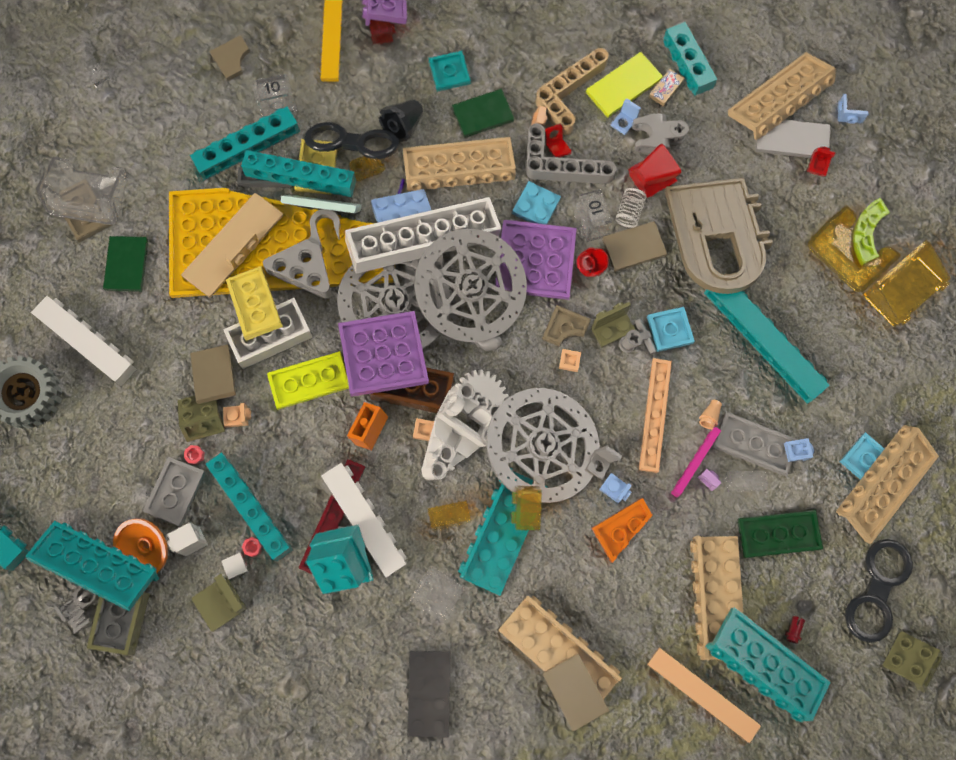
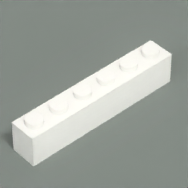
M46 296L31 313L113 381L122 386L137 370L132 365L134 361L127 355L120 356L118 354L120 350L112 343L108 346L104 342L106 338L100 333H92L90 331L92 327L84 320L81 323L76 320L78 316L70 309L65 311L63 309L64 304L57 298L52 300Z
M340 463L321 475L351 524L359 526L365 546L387 578L406 565L405 560L407 557L402 549L397 550L394 546L396 540L391 532H385L383 526L386 524L380 515L376 517L372 510L375 507L370 499L365 500L361 493L364 490L359 482H353L351 478L353 473L348 465L344 467Z

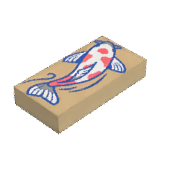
M669 69L650 93L649 97L664 106L682 84L684 78Z

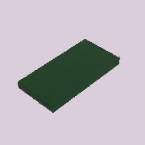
M816 510L737 519L744 558L823 550Z

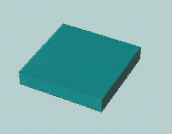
M463 51L428 58L437 92L471 84Z

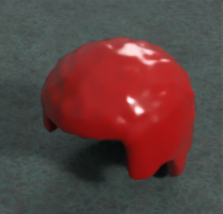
M593 247L584 250L576 260L579 271L586 277L602 275L609 264L607 253L603 249Z

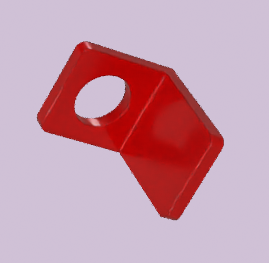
M561 124L545 129V145L555 158L572 153L563 140ZM558 130L557 136L554 138L549 137L552 131Z

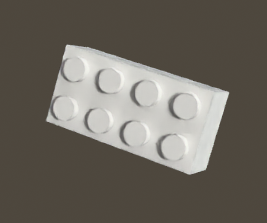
M295 298L276 306L283 326L279 329L247 341L243 336L240 323L223 329L242 369L313 338Z

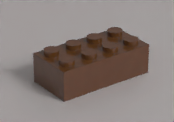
M426 367L429 384L371 393L370 397L371 400L438 413L448 391L453 387L454 373Z

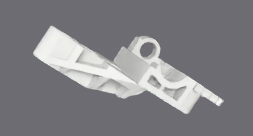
M476 370L471 371V375L470 373L465 374L466 379L461 377L459 379L461 384L457 383L448 391L436 415L424 458L422 475L425 479L437 480L444 478L448 471L455 469L453 466L468 458L478 448L486 446L487 430L491 418L498 407L504 402V399L508 397V394L502 393L506 387H499L502 381L498 380L495 382L496 375L490 377L489 371H486L484 374L483 370H478L477 374ZM460 412L469 414L468 417L481 425L478 433L454 416H457Z

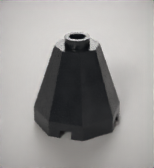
M415 99L389 105L380 110L382 115L378 121L382 129L397 135L400 142H406L411 138L423 115V108L421 103Z

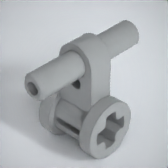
M641 319L635 320L634 323L638 331L630 330L626 336L622 337L619 341L620 349L625 353H631L635 347L644 342L650 354L656 353L657 349L651 339L650 331L646 330Z

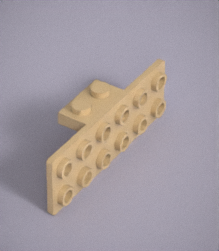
M254 193L181 274L182 277L205 295L212 297L283 217V213Z

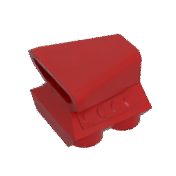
M664 144L658 145L642 162L628 169L630 178L637 188L646 194V198L653 197L657 192L670 187L678 181L676 177L681 174V168Z

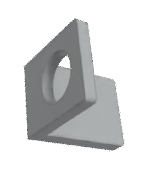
M608 446L599 448L594 451L586 470L599 479H603L610 463L621 460L622 455ZM595 461L602 463L603 469L601 472H597L594 469Z

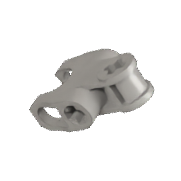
M661 113L649 114L633 119L632 129L645 131L650 136L647 139L636 141L635 151L650 154L660 144H664L669 151L670 145H679L684 142L689 129L688 124L682 120L667 121L666 115Z

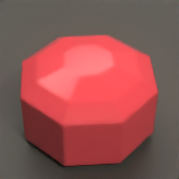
M190 445L185 449L184 458L189 464L198 465L204 460L205 452L199 446Z
M250 537L244 541L242 549L245 555L254 558L261 554L263 545L257 538Z

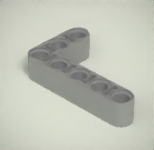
M538 123L532 124L529 127L526 175L530 179L600 184L612 182L616 172V166L613 162L544 157L545 129ZM536 166L538 169L534 170L531 167ZM550 167H553V168H555L556 170H555V171H552V170H550L549 168H550ZM567 169H573L574 172H569ZM585 170H591L592 173H587ZM603 171H609L611 174H605Z

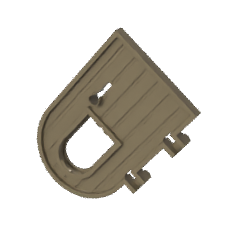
M744 178L666 187L665 195L682 262L690 278L701 287L716 293H737L751 287L761 276L766 263L765 250L770 249L773 243L772 240H768L770 231L760 232L755 213L759 212L762 206L761 203H757L759 195H749ZM693 215H695L698 224L697 227L695 226L696 221H694ZM717 238H731L739 265L738 273L721 274L716 271L711 263L706 241H712Z

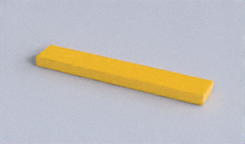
M325 0L321 82H339L343 0Z

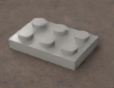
M168 457L143 512L181 527L206 472Z

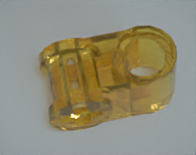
M364 156L353 159L349 165L350 171L355 173L356 181H362L371 176L378 175L386 169L380 159H370Z

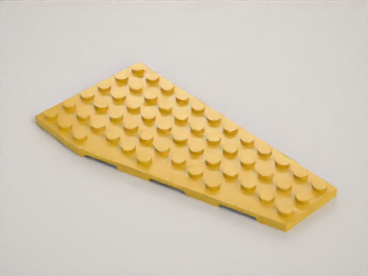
M227 188L169 191V296L171 298L207 296L183 278L181 274L250 199L251 195L230 191ZM262 197L282 212L283 217L228 278L262 266L270 291L301 289L269 275L263 266V261L272 255L309 239L311 236L310 218L318 210L283 204L281 201ZM338 215L341 224L340 240H338L333 220L322 218L318 221L316 227L323 248L322 255L330 287L340 286L345 273L353 265L345 242V230L370 225L369 223ZM307 257L303 262H309L311 258ZM281 266L277 271H283L286 267ZM383 267L367 271L359 279V282L367 283L384 271ZM296 274L294 278L299 279L303 274ZM392 275L388 276V283H394ZM384 277L376 281L374 284L384 283ZM225 281L213 295L230 294L227 282ZM314 281L311 285L317 286L320 284V281Z

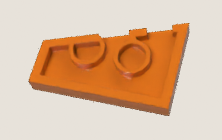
M640 498L591 528L611 563L616 560L617 556L626 548L635 534L652 517V513L644 499Z

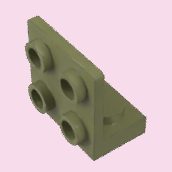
M623 302L618 303L612 310L608 312L604 310L596 315L591 330L601 348L620 340L630 330H635L627 315L631 307L630 302L625 304Z
M191 396L177 401L179 427L187 442L225 432L224 424L218 413L217 400L197 404L195 396Z
M224 574L216 576L214 578L216 582L192 597L193 603L212 632L247 610L227 575Z
M900 632L883 663V667L913 682L918 690L925 693L943 656L941 650L911 635Z

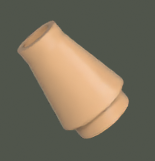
M711 400L708 407L699 417L701 426L712 429L718 425L720 409L722 407L721 402Z

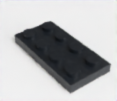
M410 651L407 737H449L451 651Z

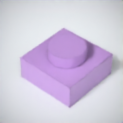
M706 469L697 477L711 491L721 484L718 480V475L712 470Z

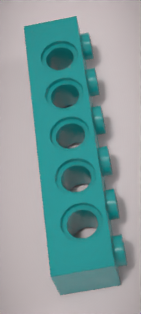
M288 106L277 109L269 116L260 118L259 121L244 126L235 133L228 134L219 141L212 142L203 149L196 150L190 157L203 180H206L242 162L246 150L261 152L299 133L300 129Z
M249 150L245 151L241 165L246 177L351 198L356 184L354 171Z
M221 452L208 461L205 465L272 560L278 562L293 551L228 457Z

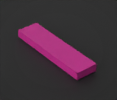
M714 427L710 430L671 491L672 495L678 497L682 494L721 432L720 429Z

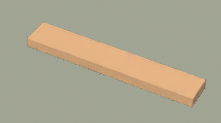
M652 359L639 462L640 471L659 473L672 361Z
M661 648L656 650L647 663L653 670L746 742L750 743L761 727L756 721Z

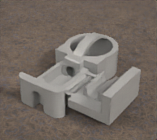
M79 587L72 594L74 598L62 607H55L60 618L70 623L74 629V634H78L93 622L90 617L87 619L84 614L86 611L82 609H86L94 604L99 597L94 594L90 602L84 603L82 599L92 592L87 590L81 595L84 590L82 587Z

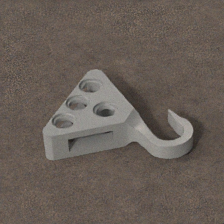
M321 209L316 211L310 218L311 236L309 239L266 258L263 261V266L266 272L273 277L322 298H329L332 292L322 255L323 248L316 226L320 219L330 218L334 221L335 231L338 240H340L341 224L338 215L334 211ZM305 258H311L309 262H303ZM281 266L286 267L283 271H277ZM296 274H303L299 279L294 278ZM314 281H320V284L317 286L311 285Z

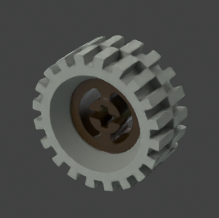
M17 356V360L9 357L7 358L8 363L0 361V420L16 428L22 429V427L29 429L33 428L32 423L40 426L43 424L42 419L48 421L52 418L49 413L51 411L56 413L58 408L55 407V403H61L62 399L57 396V394L62 393V388L58 386L61 383L55 377L56 374L31 357ZM33 382L36 388V392L33 388H31L25 383ZM13 396H15V399H17L18 401L24 403V405L17 406L14 402Z

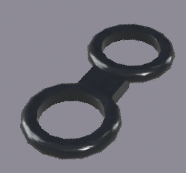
M333 122L313 125L306 131L304 137L306 145L312 150L329 152L341 147L343 150L357 151L370 159L388 158L396 153L400 144L397 135L388 130L374 129L364 134L348 133L341 125ZM324 130L335 131L340 135L337 140L327 144L318 143L312 139L316 133ZM376 137L386 138L392 142L390 147L381 151L369 150L364 146L368 140Z
M890 539L878 540L870 546L865 559L867 571L871 576L866 592L853 598L846 607L845 621L848 629L856 638L869 643L879 642L890 633L893 625V616L886 602L891 588L906 582L912 573L913 561L911 554L904 545ZM885 547L892 548L901 555L904 563L903 570L896 578H886L876 569L875 555L880 549ZM863 602L873 603L882 611L884 618L883 626L875 634L864 633L855 623V610Z

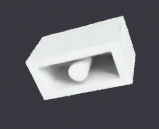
M188 523L167 534L170 539L167 541L170 549L184 556H188L208 545L200 527L192 523Z

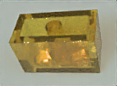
M516 486V492H512V504H515V511L511 512V524L515 525L516 530H540L542 496L540 486Z
M467 500L428 508L432 531L471 523Z

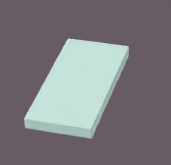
M296 195L281 196L283 204L357 213L361 211L362 204Z

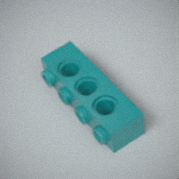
M686 22L666 29L663 38L664 45L670 50L672 60L677 63L680 74L686 79L688 89L693 92L694 96L713 89L717 82V77Z

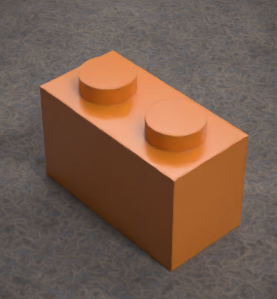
M364 402L347 437L355 445L372 451L388 419L387 414L381 407Z

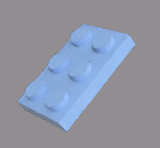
M424 189L371 200V206L377 223L431 211Z

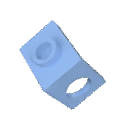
M843 94L838 101V122H848L849 124L862 123L868 116V111L847 110V94Z
M626 98L621 112L611 123V126L626 135L632 127L633 119L638 118L641 108ZM624 119L628 122V126L620 127L618 121Z

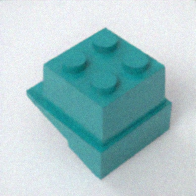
M358 525L315 534L310 543L311 551L306 563L323 594L357 588L361 583L374 580L365 552V543Z

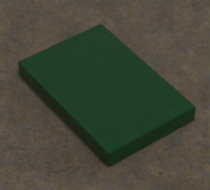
M502 88L452 105V110L464 138L514 122V116Z
M109 236L103 284L105 291L143 292L148 248L147 237Z

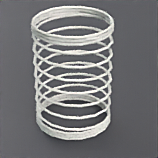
M627 188L623 198L627 197L630 199L629 201L639 204L645 203L647 196L639 189ZM626 191H637L643 194L645 198H632V196L626 194ZM625 202V203H622V205H623V204H629V205H632V206H635V207L641 206V208H643V206L640 205V204H639V205H633V204L626 203V202ZM620 204L619 211H620V212H621V211H627V210H624V209H623V210H620V208H622V207H621V204ZM642 209L640 214L636 215L637 219L634 218L635 216L621 212L617 214L615 220L622 226L636 227ZM617 218H630L628 220H634L636 225L624 224Z

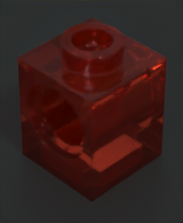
M370 19L372 44L393 42V35L396 34L395 24Z

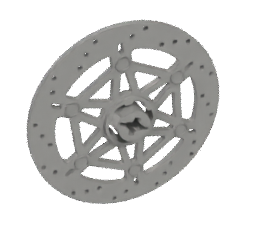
M460 229L439 237L426 249L416 268L414 288L416 300L423 316L437 331L457 341L481 342L502 334L516 321L525 303L527 282L519 257L504 240L487 231ZM472 243L485 246L493 250L495 255L489 258L468 251L467 244ZM451 247L456 248L457 254L441 270L434 268V263L442 253ZM463 257L466 258L470 269H463ZM471 257L484 260L486 263L476 269ZM458 260L459 273L446 271L449 266ZM502 263L506 264L511 275V292L506 291L499 268ZM491 265V270L484 276L481 270ZM494 272H496L499 287L488 282ZM462 275H469L465 279H461ZM443 276L456 277L455 283L444 279ZM430 279L436 280L443 304L439 309L435 307L430 295ZM476 280V282L473 285V288L468 289L466 291V289L469 286V283L474 282ZM443 283L454 289L448 299L445 297ZM489 287L498 292L499 295L487 294V288ZM479 291L481 292V294H480L478 297H477V295H476V296H473V295L476 294L477 292H479ZM456 295H458L461 298V301H459L453 306H450V303L453 300V298ZM483 298L495 299V302L484 311ZM501 301L508 303L506 310L497 320L490 324L486 323L485 317ZM467 302L472 314L458 311L456 308ZM472 302H479V314L476 313ZM452 313L474 320L475 327L467 328L456 325L447 320V316Z
M420 259L411 260L400 264H405L416 269ZM352 265L341 280L338 290L337 305L341 322L358 320L352 308L353 293L361 295L364 317L361 319L371 318L378 309L383 313L379 316L410 312L411 305L420 309L418 303L412 300L415 296V289L411 294L406 290L414 286L415 276L396 270L394 265L383 267L384 271L364 284L359 282V279L366 272L356 274ZM389 275H392L395 285H388ZM397 275L409 279L411 282L400 286ZM384 277V288L371 286ZM430 279L429 284H432L434 288L437 309H439L443 304L441 296H439L438 284L436 280ZM442 284L445 297L448 299L450 297L449 287L446 284ZM367 291L379 292L380 294L376 298ZM365 298L377 303L370 312L367 311ZM415 311V315L418 317L416 319L418 324L425 317L422 312ZM430 324L419 334L422 349L429 346L441 334Z
M547 388L523 390L505 400L492 416L486 437L488 458L498 479L514 494L537 503L560 502L579 493L593 477V474L588 472L586 468L594 451L600 448L596 427L586 410L570 396ZM542 403L543 405L541 411L524 417H519L515 413L516 410L528 404ZM554 406L567 412L576 421L578 426L575 428L569 426L554 413ZM540 416L537 428L526 422V420ZM546 416H548L549 429L543 428ZM553 419L566 430L555 432ZM509 423L513 427L510 451L503 452L502 433L505 424ZM520 425L528 428L532 433L528 436ZM519 432L526 442L516 448V435ZM537 433H540V435L532 442V440L537 436ZM561 435H570V438L563 442H560L558 438ZM578 438H583L585 445L584 459L581 467L574 463ZM571 442L570 458L561 449V447ZM525 447L529 452V454L525 455L516 454L518 451L522 450ZM559 454L565 460L567 465L558 461L556 459V456ZM533 458L534 471L528 468L521 460ZM538 461L544 462L541 474H539ZM598 461L594 462L593 466L595 470L597 468ZM515 462L533 478V484L530 485L518 478L508 464ZM550 462L561 468V470L547 474ZM567 472L572 477L570 481L561 486L545 487V480Z

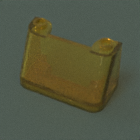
M845 205L811 237L808 247L853 291L859 293L865 291L902 255L894 248L886 246L877 251L879 257L876 260L861 266L855 254L853 245L854 229L851 227L856 221V214L850 207Z
M926 239L866 291L863 296L896 327L900 323L902 325L907 323L912 318L910 314L938 289L943 291L949 286L951 278L934 247Z

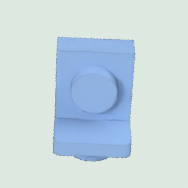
M809 438L784 443L788 462L805 461L813 458L814 448Z
M611 473L599 490L619 503L621 500L626 501L632 492L629 489L632 485L630 483L626 484Z

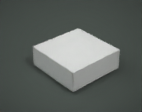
M242 553L235 554L221 561L229 580L249 572Z

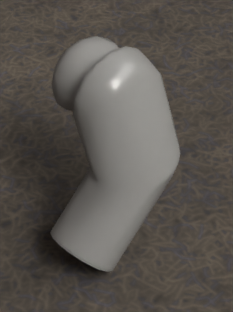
M496 336L486 341L473 343L484 351H492L500 347L502 339Z

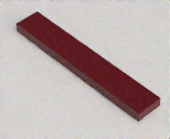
M347 459L345 466L348 465L352 471L353 476L351 478L353 482H360L366 466ZM333 494L330 496L311 541L317 533L338 529L344 518L345 513ZM309 543L298 569L312 574L306 563L311 551Z

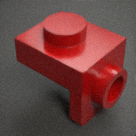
M824 146L815 149L812 153L807 172L825 177L835 152Z

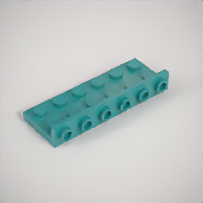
M513 471L524 482L530 485L533 484L532 479ZM501 484L499 490L495 488L491 497L494 502L491 508L487 506L483 515L486 518L483 526L479 524L475 532V536H477L475 544L471 543L466 554H469L467 562L462 561L458 570L461 573V579L498 596L503 591L541 504L519 497L503 484Z
M55 520L25 556L27 560L128 611L132 609L151 581L157 582L159 579L156 568L151 564L146 563L144 565L132 555L126 556L118 548H110L100 539L93 540L81 530L77 532L65 522L61 524Z
M730 608L713 642L707 643L705 647L711 651L712 656L724 661L730 670L742 675L744 681L756 686L762 695L774 700L776 706L788 711L794 720L798 722L813 721L830 681L737 608Z

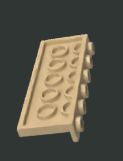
M806 52L728 110V116L754 131V139L758 140L786 118L793 115L802 106H805L826 88L833 85L835 82V67Z
M510 137L403 148L408 191L515 180L516 168Z
M902 426L836 510L838 515L847 518L867 543H873L939 457L921 430L916 427Z
M695 536L693 541H690L691 553H694V561L691 563L692 573H695L693 592L696 593L697 602H694L695 614H698V622H696L695 629L696 634L699 635L700 642L697 643V654L701 657V660H721L712 656L711 651L705 646L707 643L713 642L730 608L735 607L744 614L738 536Z
M526 596L498 631L544 672L579 654L604 700L617 682L621 681L620 671L612 664L610 666L606 665L603 662L605 658L599 652L589 650L587 648L589 644L580 636L577 639L572 635L573 630L565 623L561 625L556 620L557 616L551 610L545 611L540 606L542 604L541 601L535 596L531 598Z

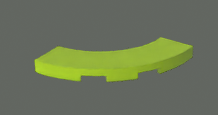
M881 198L865 208L854 227L853 245L861 266L879 257L874 245L873 232L878 222L890 213Z

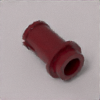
M792 616L789 631L785 633V636H787L786 640L794 644H798L802 640L800 636L805 620L802 618L798 622L799 617Z

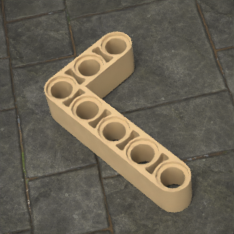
M603 48L595 49L541 86L537 91V107H546L545 115H547V119L553 126L561 124L563 135H569L573 132L575 117L561 99L606 68L608 52Z

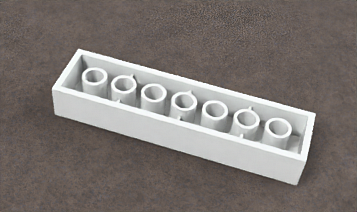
M490 197L348 229L345 230V242L355 273L357 274L420 259L435 240L449 232L460 229H479L499 237L501 226ZM468 243V244H467V247L474 246V245H478V244ZM451 247L445 252L456 250V248Z

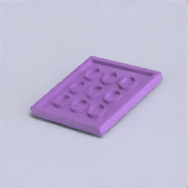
M503 220L501 239L511 246L523 265L527 282L526 295L569 300L577 228ZM502 263L499 268L506 291L511 292V275L506 264ZM496 276V285H495V286L499 287L498 279H497V276Z
M415 311L338 323L351 397L429 384Z

